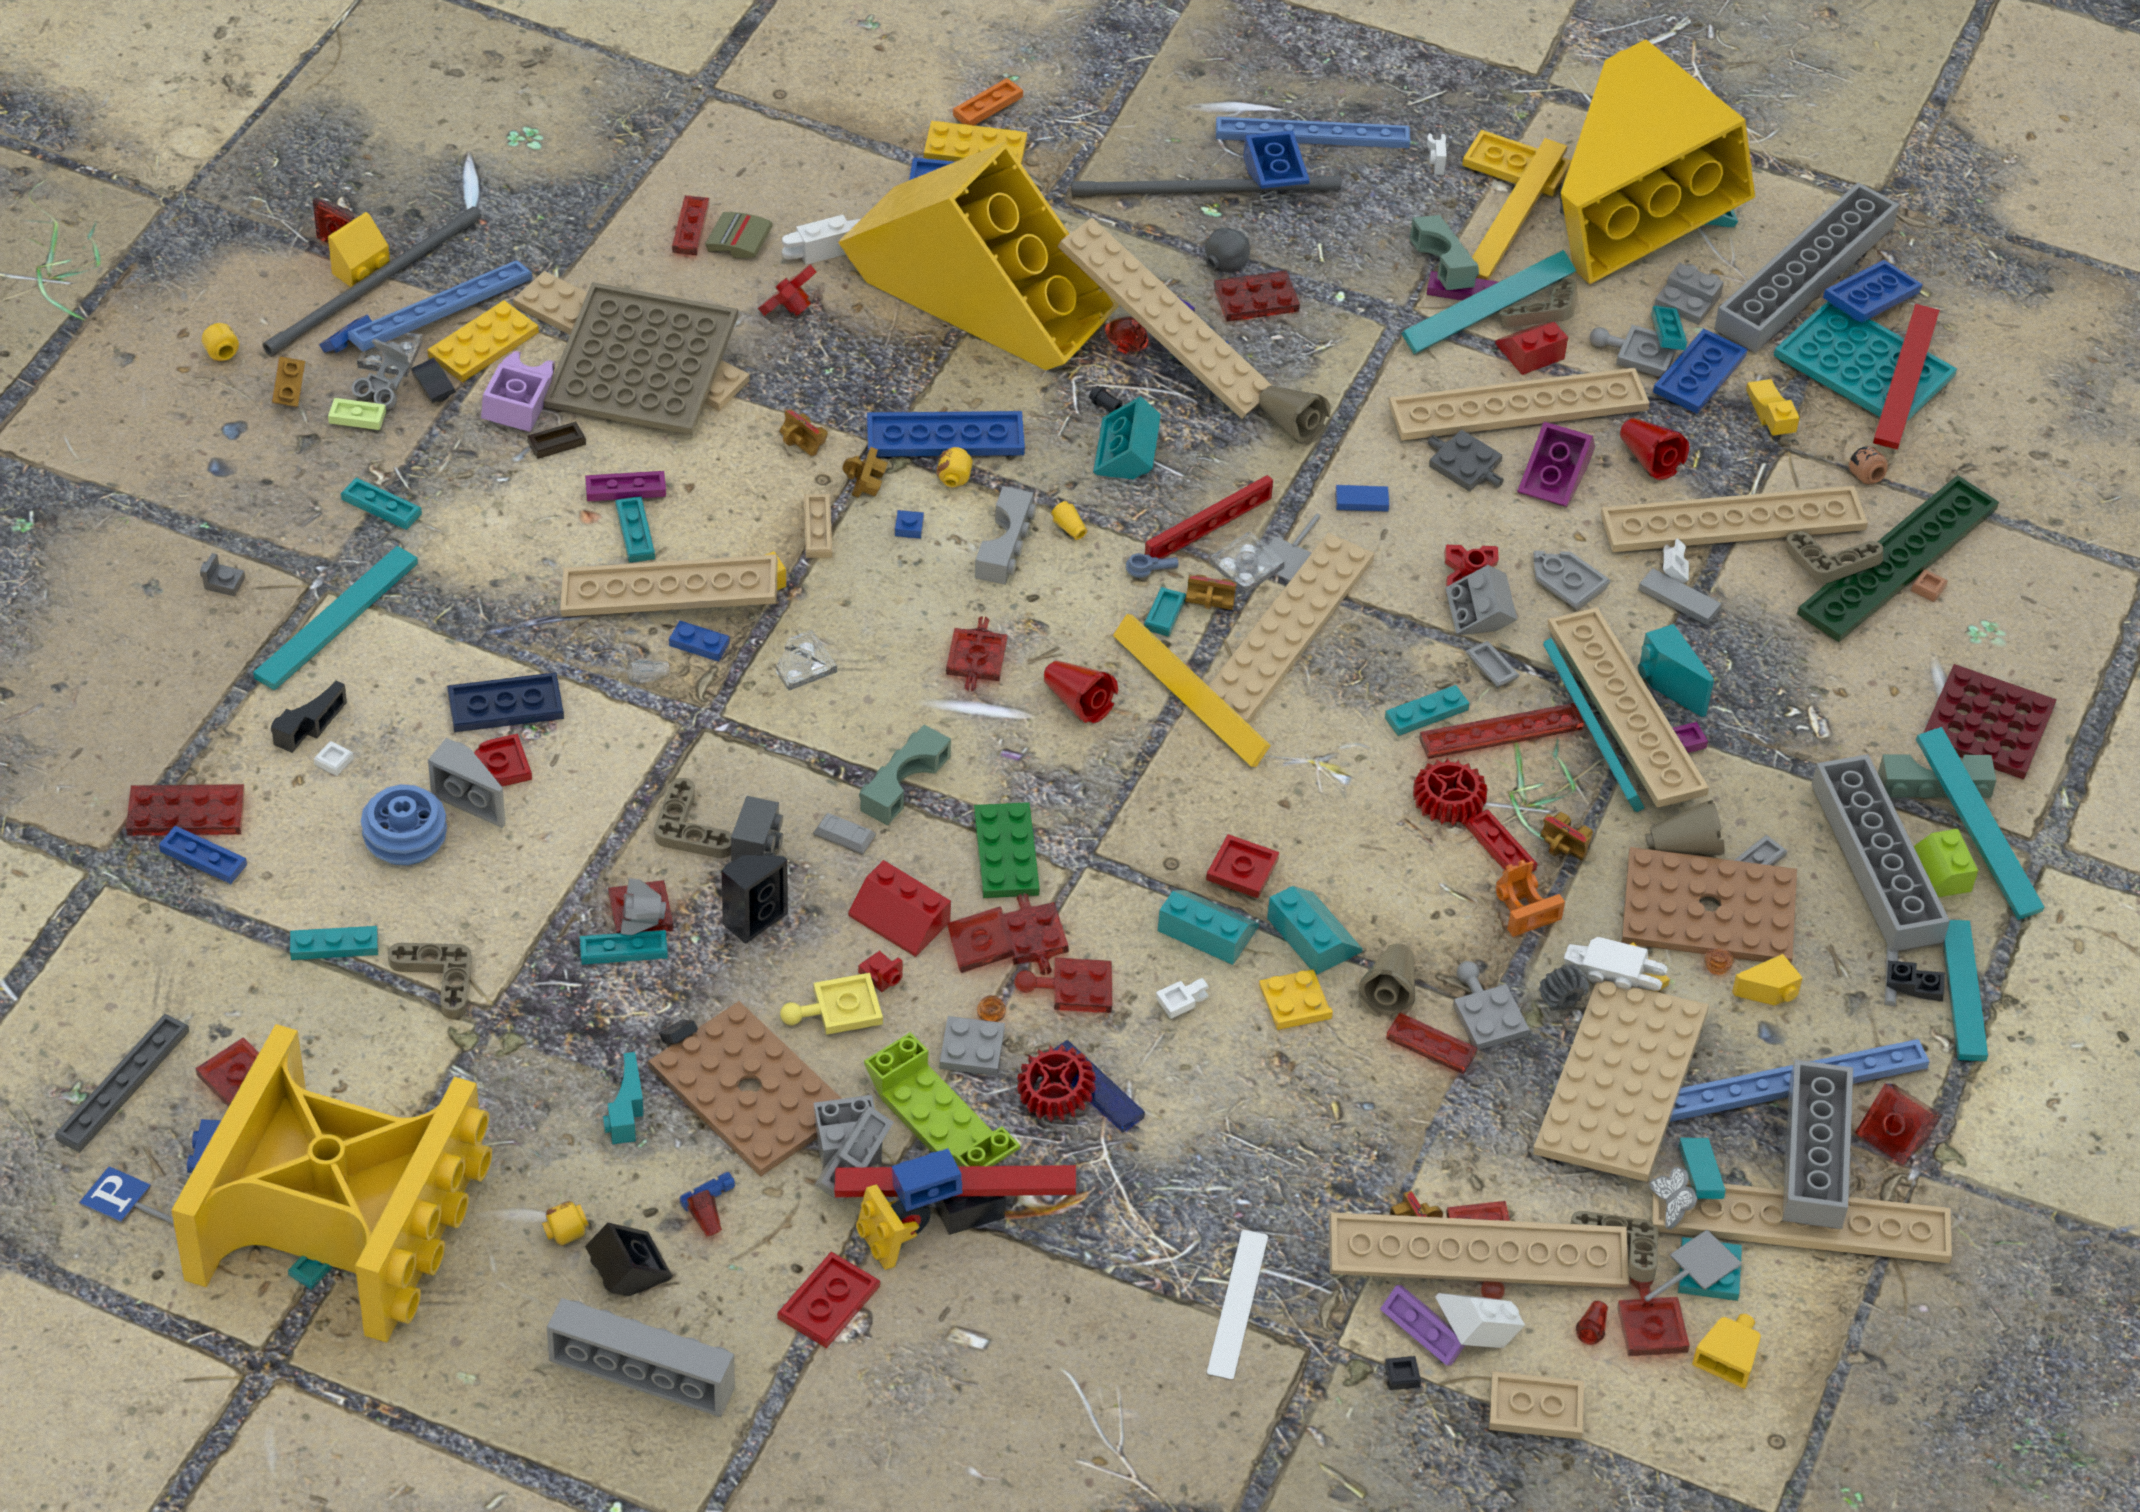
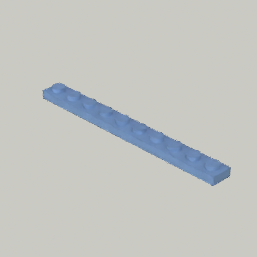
M1919 1039L1809 1062L1852 1067L1853 1084L1927 1069L1930 1061ZM1793 1065L1683 1087L1680 1090L1670 1122L1787 1098Z

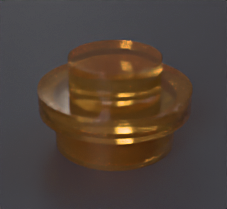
M1710 949L1707 951L1704 961L1711 973L1721 975L1731 969L1733 956L1724 949Z
M986 996L977 1006V1015L981 1020L999 1022L1005 1017L1006 1006L997 996Z

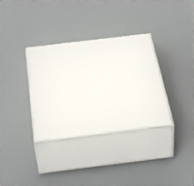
M330 741L314 758V765L338 776L354 759L353 752Z

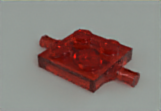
M983 616L978 618L977 628H954L946 675L967 677L964 686L967 691L970 689V684L971 691L976 690L977 679L1000 682L1008 635L987 630L990 620L985 617L983 623Z
M1020 894L1017 897L1020 909L999 915L1013 965L1037 962L1040 974L1045 975L1046 969L1048 975L1052 972L1048 959L1055 955L1069 952L1068 942L1055 902L1031 906L1028 894H1023L1024 901Z

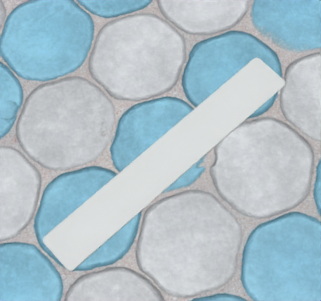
M1247 1230L1241 1232L1207 1369V1374L1227 1379L1234 1378L1268 1239L1266 1234Z

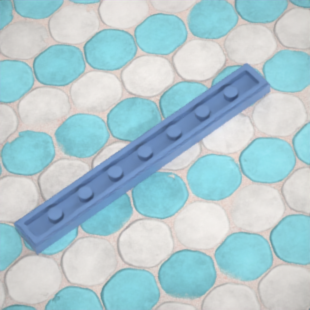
M1216 117V139L1245 141V135L1293 130L1297 143L1410 148V126Z
M518 260L350 330L348 331V339L360 350L366 351L375 347L372 343L373 339L387 342L532 280V272Z

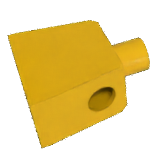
M1744 1313L1739 1314L1736 1321L1727 1317H1721L1696 1347L1692 1365L1745 1389L1761 1338V1334L1753 1330L1755 1325L1753 1317Z

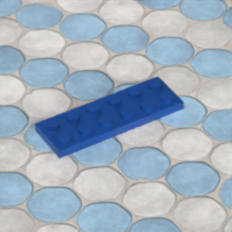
M1022 411L867 412L868 452L870 447L878 449L876 457L940 456L943 451L952 447L962 448L970 456L1024 455L1025 453Z

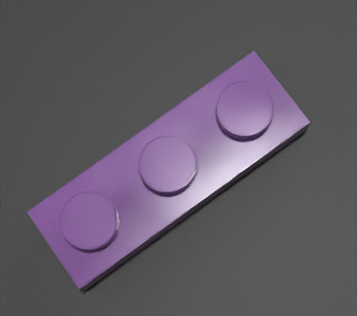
M1402 1285L1395 1286L1380 1308L1382 1312L1447 1366L1454 1363L1465 1345H1461L1449 1324Z

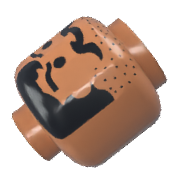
M1864 446L1856 450L1849 462L1850 471L1865 484H1874L1881 481L1885 477L1888 468L1886 458L1871 446Z

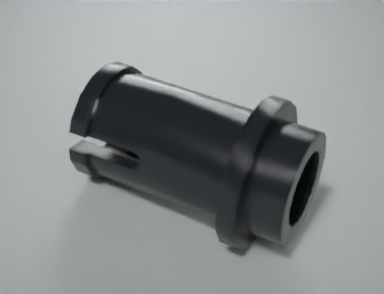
M1095 386L1089 394L1092 404H1098L1110 413L1123 405V402L1108 393L1104 386Z

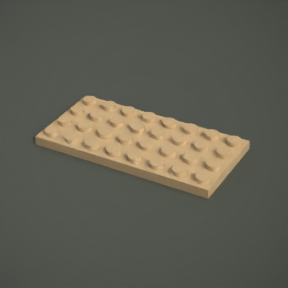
M1604 980L1603 983L1596 981L1536 1139L1533 1154L1648 1182L1709 1011V1004L1631 986L1630 990L1616 987L1614 982Z

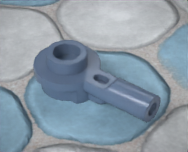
M1137 553L1127 560L1126 571L1136 578L1148 576L1152 570L1178 568V558L1158 559Z

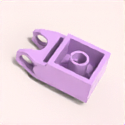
M514 351L503 359L502 363H499L483 394L481 418L531 432L544 407L543 400L552 381L555 361L548 360L540 366L530 367L520 361L521 352Z

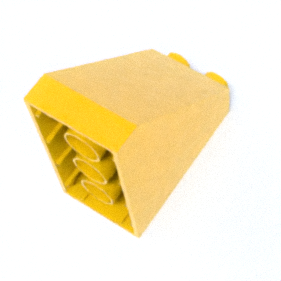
M1647 39L1625 50H1621L1605 60L1561 190L1572 264L1576 269V273L1587 283L1592 284L1755 198L1746 120Z
M1006 142L894 186L838 241L866 283L1045 371L1065 364L1119 307V304L1058 248L1061 240L1067 237L1069 232Z

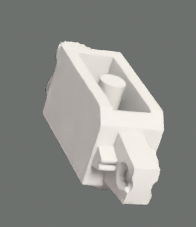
M844 215L797 226L796 232L782 237V245H784L782 257L786 258V260L801 257L805 265L845 255L846 253L838 241L861 219L847 221Z
M1601 937L1592 939L1589 946L1569 944L1564 956L1565 964H1575L1584 972L1590 982L1596 983L1597 981L1603 983L1604 980L1614 982L1616 987L1630 990L1631 986L1659 991L1662 981L1645 975V973L1664 976L1668 969L1667 966L1660 962L1649 960L1648 950L1645 948Z

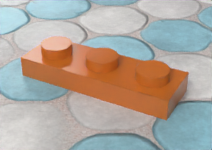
M1006 78L953 108V116L963 124L974 126L1023 98V89Z

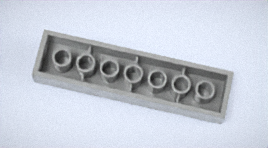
M1869 755L1817 763L1811 785L1890 951L1894 952L1944 943L1950 920Z

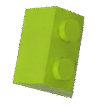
M1958 828L1931 833L1913 846L1938 898L1972 892L1978 869Z

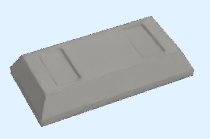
M1489 641L1466 651L1469 658L1497 688L1514 681L1520 676Z
M826 813L813 832L816 836L864 854L876 836V833L872 830L830 813Z

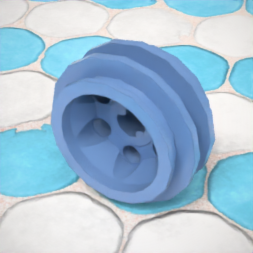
M400 784L388 787L372 797L363 808L361 827L366 848L375 857L394 865H411L422 862L436 853L445 841L447 823L443 804L433 793L418 786Z

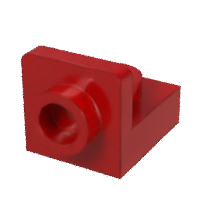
M879 950L858 965V973H870L874 987L882 993L890 986L898 984L903 977V961L899 957L891 961Z

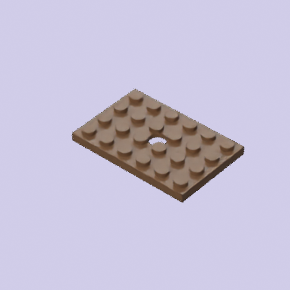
M1630 847L1628 852L1621 943H1634L1638 946L1766 962L1783 954L1792 963L1797 869ZM1704 897H1713L1720 902L1721 906L1716 911L1710 912L1706 911L1703 904L1699 903V901Z
M740 1001L700 1026L694 1034L671 1045L648 1060L649 1069L760 1177L817 1139L813 1103L842 1099ZM753 1078L760 1082L761 1088L755 1093L750 1090L742 1092L738 1085L744 1079Z

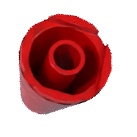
M1636 418L1629 419L1621 427L1620 438L1650 476L1658 480H1666L1678 472L1676 468L1680 463L1684 465L1689 454V441L1680 432Z
M1059 660L1052 662L1045 668V684L1084 723H1097L1112 710L1115 704L1112 702L1114 693L1118 695V682L1111 674Z

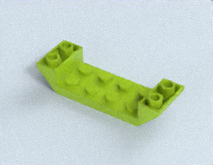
M911 1032L864 1060V1065L881 1100L931 1152H938L948 1148L957 1166H994L1020 1149L1021 1145L1002 1126L992 1131L928 1065L929 1050Z

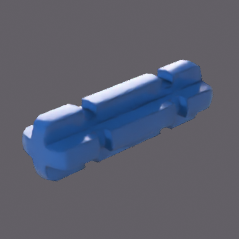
M725 1172L717 1176L718 1180L713 1178L694 1188L693 1193L691 1191L686 1192L679 1197L681 1206L685 1211H690L697 1207V1203L702 1205L721 1195L722 1190L727 1192L735 1187L734 1178L729 1172Z

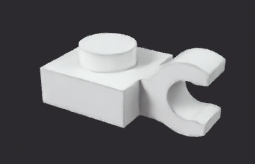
M1428 134L1427 147L1431 149L1429 164H1434L1435 175H1444L1446 136L1441 134V140H1434L1432 134Z
M1677 538L1675 539L1674 547L1671 548L1666 544L1663 548V570L1667 576L1685 583L1689 581V562L1684 558L1685 544Z
M1203 978L1194 981L1186 987L1182 981H1179L1157 991L1156 999L1169 1018L1172 1019L1195 1008L1196 1002L1207 999L1208 994L1205 990L1209 986Z

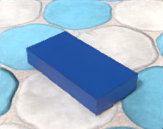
M1336 485V510L1389 512L1388 486Z

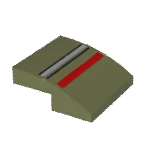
M723 212L708 237L705 246L708 252L730 251L733 258L756 257L773 224L770 220L751 214Z

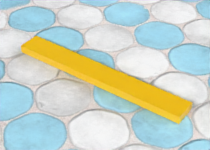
M1544 138L1472 256L1479 267V275L1476 278L1490 279L1567 152V145Z
M1126 614L1113 636L1251 767H1257L1271 745L1132 614Z

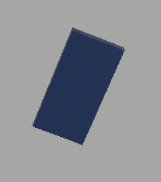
M557 672L447 685L454 733L564 719Z

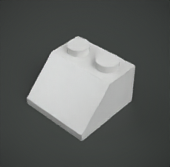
M1438 1293L1435 1297L1461 1345L1504 1348L1525 1326L1519 1315L1518 1308L1512 1301Z

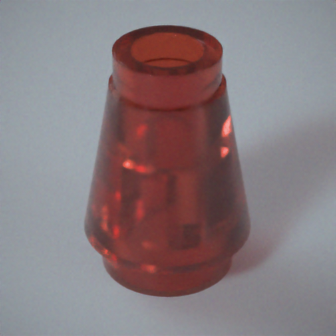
M709 1190L699 1192L687 1198L689 1204L687 1209L706 1237L722 1231L715 1196H711Z
M1593 1301L1576 1324L1577 1337L1581 1342L1595 1345L1605 1337L1608 1306L1604 1302Z

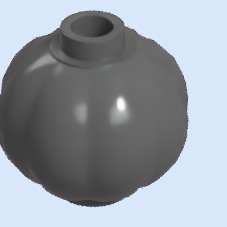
M1219 228L1214 231L1205 244L1207 265L1213 270L1219 269L1227 273L1242 269L1250 256L1249 240L1246 235L1241 231L1231 228Z

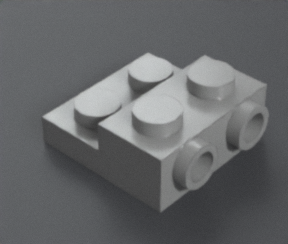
M1678 263L1668 276L1667 284L1655 298L1654 305L1676 308L1679 317L1699 325L1721 297L1724 282L1716 274L1711 273L1707 275L1698 271L1697 267L1693 264L1684 265Z

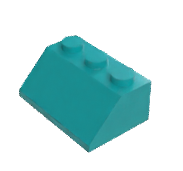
M1141 396L1102 418L1093 473L1096 475L1133 480L1153 469L1161 414Z
M1291 886L1269 897L1267 919L1311 970L1314 969L1316 975L1362 953L1363 948L1314 892Z
M1186 890L1172 891L1159 910L1158 932L1231 965H1234L1259 928L1258 922Z

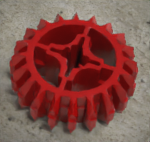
M1448 758L1445 763L1440 762L1438 759L1434 765L1427 763L1425 769H1420L1416 780H1414L1413 800H1415L1416 808L1421 809L1422 816L1430 815L1431 822L1438 819L1441 825L1444 822H1450L1454 826L1457 821L1464 825L1468 818L1475 817L1476 814L1482 812L1487 802L1488 788L1487 784H1485L1484 776L1479 775L1478 769H1471L1470 763L1460 764L1459 759L1455 763L1450 762Z
M1062 1044L1058 1050H1054L1049 1045L1048 1052L1045 1053L1038 1048V1056L1033 1057L1029 1055V1064H1022V1073H1019L1017 1076L1019 1083L1017 1084V1091L1021 1095V1103L1026 1105L1030 1114L1036 1112V1116L1039 1119L1043 1118L1046 1114L1050 1122H1052L1055 1116H1059V1119L1064 1121L1066 1114H1070V1116L1075 1118V1110L1084 1111V1102L1091 1103V1093H1094L1096 1090L1094 1083L1096 1076L1092 1071L1091 1062L1086 1061L1083 1053L1077 1055L1073 1047L1066 1052ZM1076 1075H1078V1083L1076 1087L1072 1090L1070 1088V1085L1072 1082H1074L1073 1078ZM1041 1076L1043 1081L1039 1085L1040 1088L1035 1092V1083Z

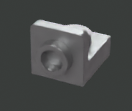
M214 553L210 555L207 562H203L200 569L204 589L230 596L236 595L245 579L244 570L220 565L218 554Z

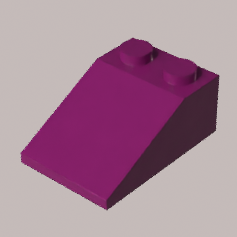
M1544 421L1517 492L1567 507L1595 449L1593 436Z

